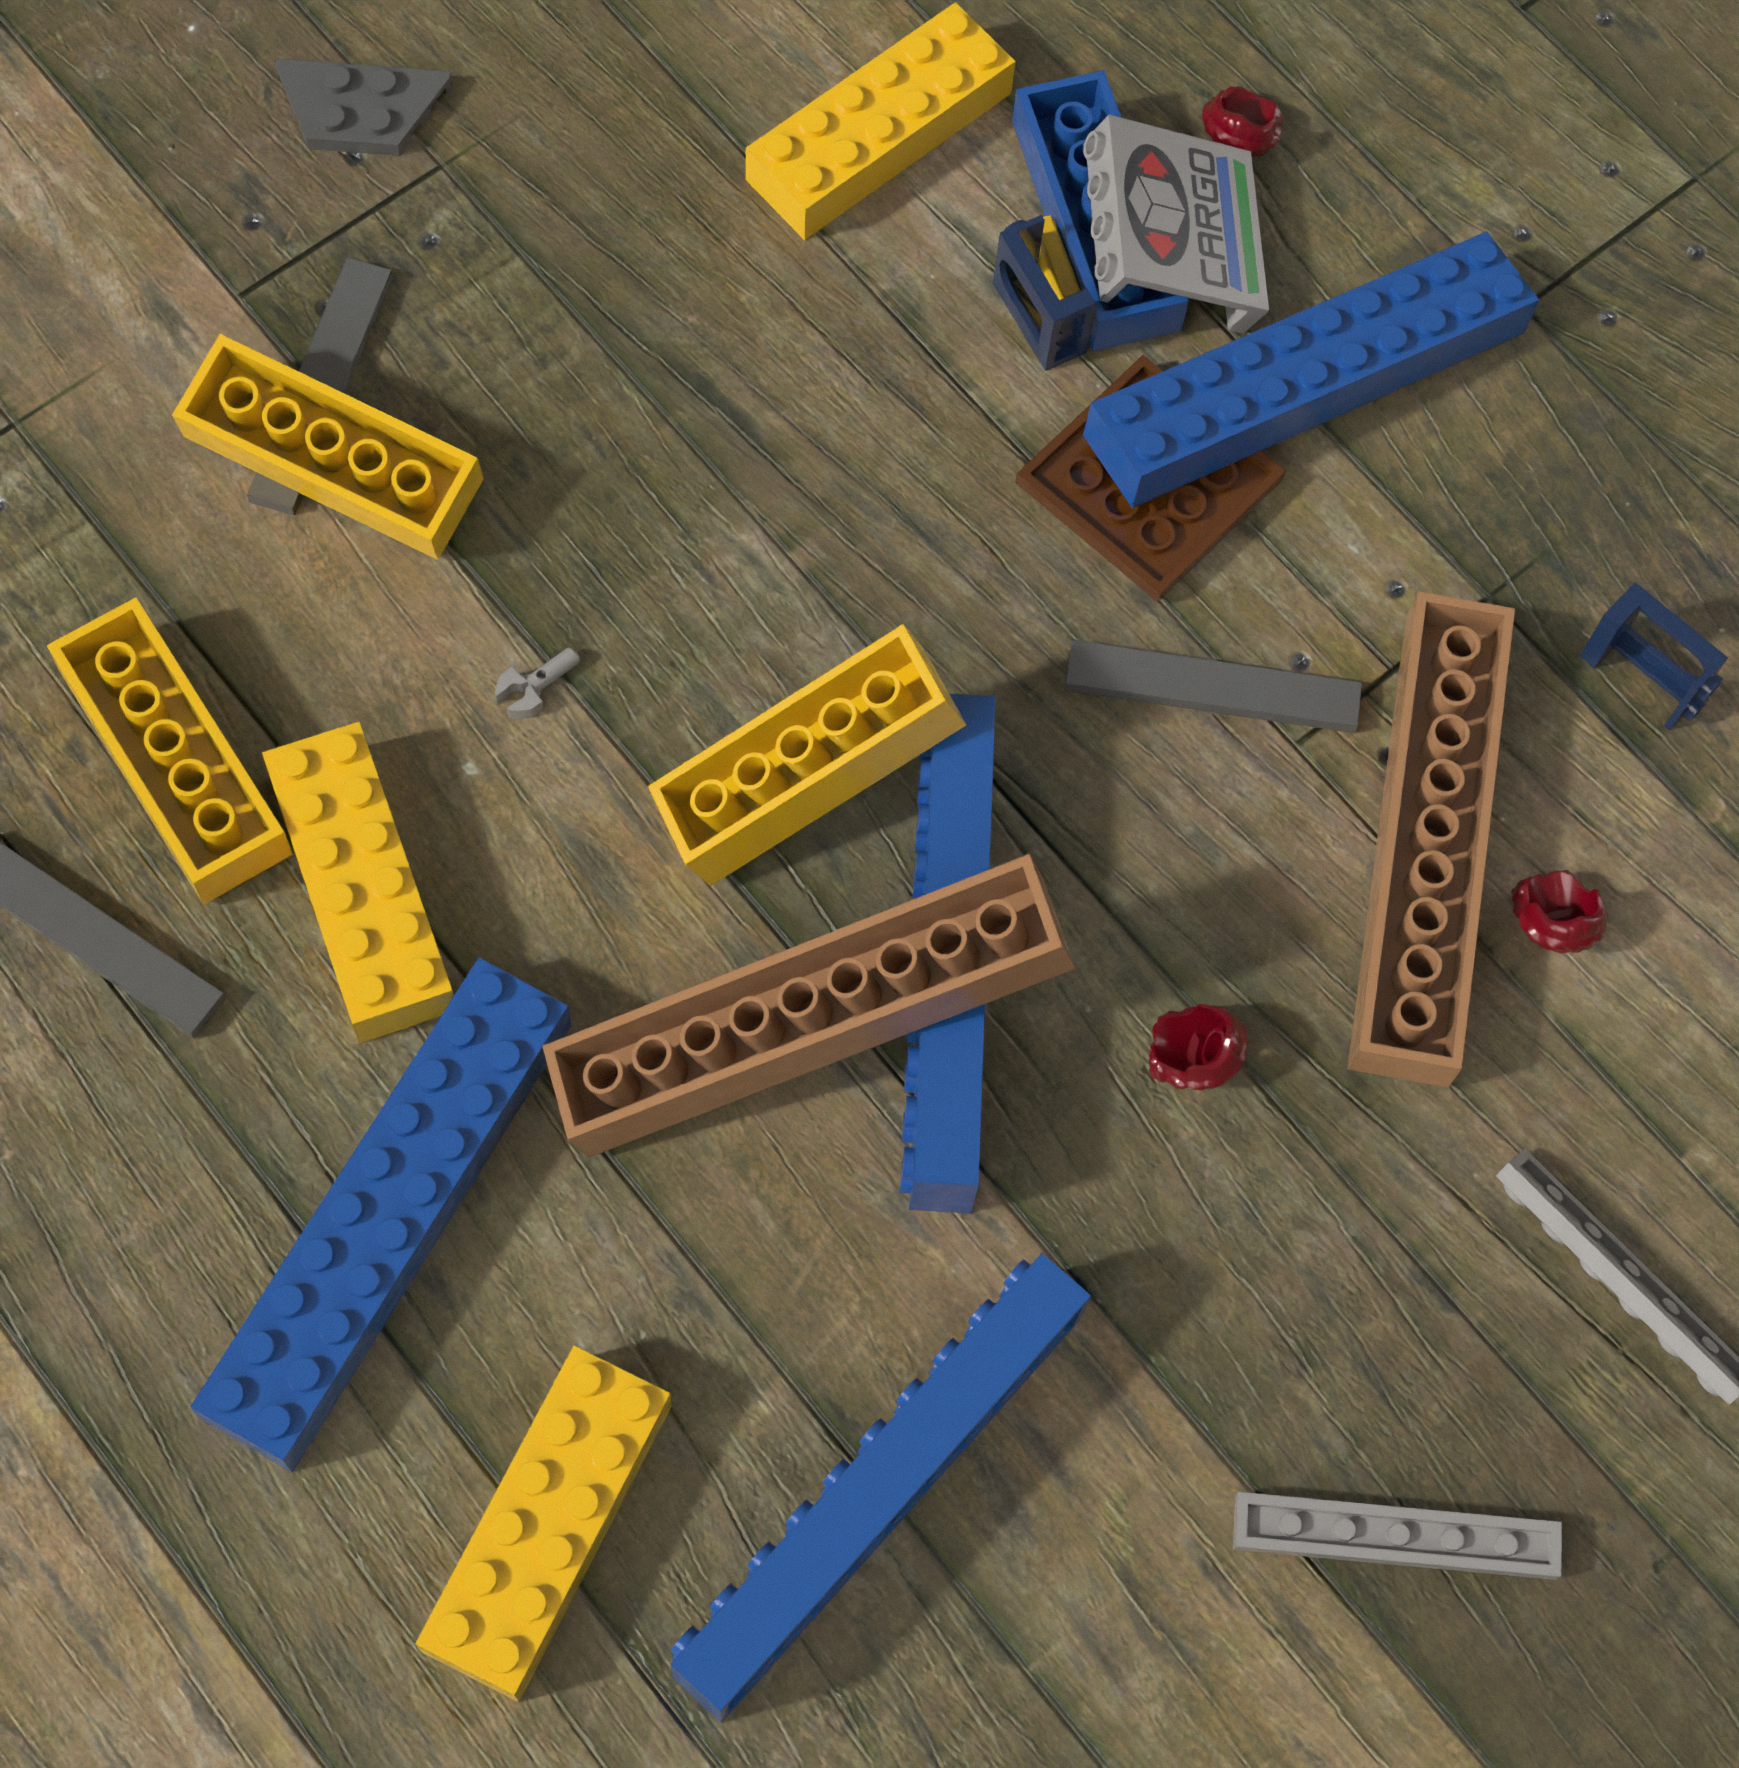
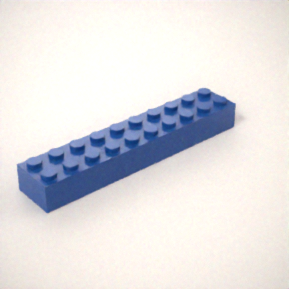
M1486 231L1091 402L1083 436L1133 508L1524 334L1539 299Z
M950 694L966 726L919 755V761L921 762L917 787V806L919 808L915 832V853L917 855L913 878V899L989 870L995 696ZM985 1004L906 1034V1044H916V1046H908L904 1093H914V1096H906L902 1126V1143H912V1147H904L900 1172V1193H910L909 1210L955 1213L972 1212L979 1186Z
M481 958L477 959L190 1406L202 1421L290 1472L294 1471L547 1066L542 1046L564 1038L570 1029L571 1020L568 1005Z
M1043 1253L1031 1265L1024 1259L1013 1269L1003 1283L1006 1287L1000 1293L999 1301L995 1304L988 1298L976 1310L968 1321L970 1327L964 1335L966 1337L962 1342L959 1343L952 1338L939 1351L932 1361L934 1367L929 1372L931 1376L925 1383L916 1378L908 1385L896 1400L898 1406L893 1412L895 1416L888 1423L882 1418L878 1419L861 1438L859 1443L862 1446L857 1452L859 1456L851 1464L842 1459L822 1482L825 1486L821 1492L822 1497L814 1505L805 1500L786 1521L785 1526L788 1528L784 1533L786 1535L785 1538L777 1546H774L770 1541L767 1542L747 1565L750 1569L747 1573L748 1579L739 1588L735 1587L732 1583L729 1584L709 1607L712 1611L710 1614L711 1619L701 1631L695 1626H691L672 1647L671 1652L674 1655L672 1656L673 1662L670 1666L673 1678L720 1723L726 1719L1080 1321L1091 1295Z

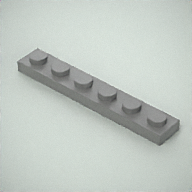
M1526 1149L1508 1162L1496 1175L1504 1184V1189L1508 1196L1517 1204L1526 1206L1542 1221V1227L1553 1240L1564 1243L1580 1259V1264L1588 1275L1595 1280L1603 1281L1618 1296L1621 1306L1629 1315L1636 1319H1642L1657 1334L1659 1343L1669 1354L1681 1358L1696 1372L1697 1379L1705 1390L1714 1396H1720L1728 1405L1739 1397V1357Z
M1237 1492L1234 1504L1233 1550L1557 1580L1561 1577L1562 1522Z

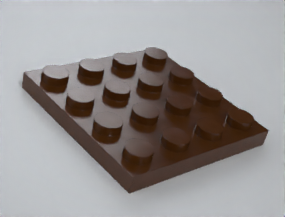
M1142 355L1094 401L1161 373L1163 370L1145 355ZM1089 405L1017 473L1015 483L1155 601L1159 602L1283 480L1286 471L1262 451H1259L1132 508L1083 436L1090 409Z

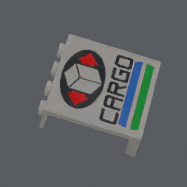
M1108 115L1094 131L1088 134L1083 149L1088 167L1089 182L1087 194L1091 199V236L1095 242V277L1098 280L1100 301L1109 302L1127 284H1132L1225 306L1228 330L1244 334L1269 311L1251 151Z

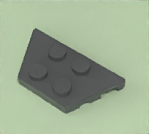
M275 58L277 76L279 81L282 82L295 118L298 120L308 149L400 156L412 141L414 131L421 128L431 116V106L442 92L447 94L452 88L451 71Z

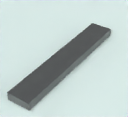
M346 258L299 372L344 394L346 393L392 282L391 269ZM257 472L247 493L249 503L294 516L303 496L299 492Z
M1072 640L1064 690L1355 733L1358 727L1362 682Z
M0 843V908L195 1039L226 1000L224 993Z

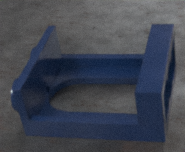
M1040 215L1028 221H1015L1007 226L1004 231L1000 232L993 285L1046 371L1086 354L1096 303L1087 289L1064 299H1058L1038 266L1045 219ZM1014 281H1020L1042 317L1041 329L1014 286Z
M1636 582L1603 615L1580 654L1584 661L1595 668L1615 649L1679 701V705L1664 725L1668 730H1671L1682 717L1688 722L1692 721L1709 701V696L1724 680L1717 673L1728 659L1726 655ZM1640 611L1699 660L1704 669V673L1700 677L1684 671L1631 628Z

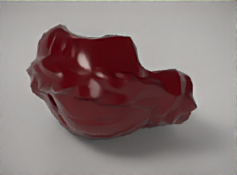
M1231 86L1225 91L1221 90L1203 108L1202 119L1205 125V132L1210 135L1213 142L1251 151V157L1265 155L1269 149L1274 148L1277 142L1281 140L1282 131L1280 126L1283 124V116L1279 105L1264 97H1257L1256 93L1247 91L1243 87Z
M1569 870L1553 871L1546 876L1537 874L1520 880L1516 887L1512 889L1513 913L1519 919L1521 928L1526 932L1529 940L1537 943L1541 948L1553 950L1560 954L1568 952L1578 953L1594 947L1598 941L1603 939L1608 913L1604 908L1599 890L1592 889L1590 891L1585 888L1580 877Z
M1198 1004L1196 1007L1191 1006L1181 1012L1168 1011L1166 1014L1158 1016V1020L1153 1026L1152 1037L1154 1042L1150 1045L1149 1052L1150 1076L1162 1083L1168 1082L1177 1089L1191 1088L1200 1091L1214 1089L1233 1079L1247 1059V1028L1240 1022L1238 1017L1232 1015L1221 1006Z

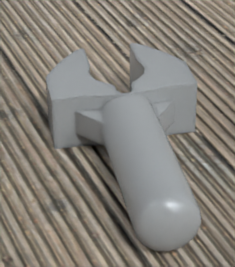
M568 647L531 674H519L512 666L502 673L498 679L495 690L497 704L508 698L513 692H525V696L521 700L516 701L507 708L508 717L513 719L533 718L544 710L543 701L540 699L541 690L578 665L580 662L578 653L573 648Z

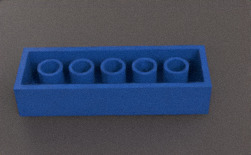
M1104 70L1016 89L1012 123L1044 215H1051V218H1054L1080 291L1087 289L1096 303L1089 336L1092 351L1181 331L1189 302L1187 297L1127 284L1109 302L1100 301L1098 280L1095 277V242L1091 236V199L1087 194L1089 182L1088 167L1083 149L1088 134L1094 131L1108 115L1121 117Z

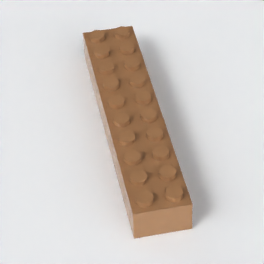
M1418 591L1406 616L1348 1070L1448 1088L1462 1069L1515 608Z
M1027 854L542 1047L567 1140L590 1158L1076 968L1044 878L1030 854Z

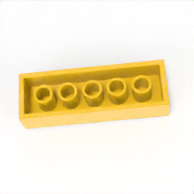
M955 2L747 146L746 181L805 241L1008 97L1012 92L1016 61Z
M219 334L172 414L183 437L436 560H439L484 480L477 457L222 334Z
M136 597L47 645L58 670L203 905L293 855L284 830Z
M902 624L653 782L648 788L685 865L712 886L966 726V723L925 649L905 625Z
M360 722L262 752L359 1044L441 1017L454 994Z
M576 1346L572 1347L415 1643L421 1653L520 1702L672 1407L669 1392Z

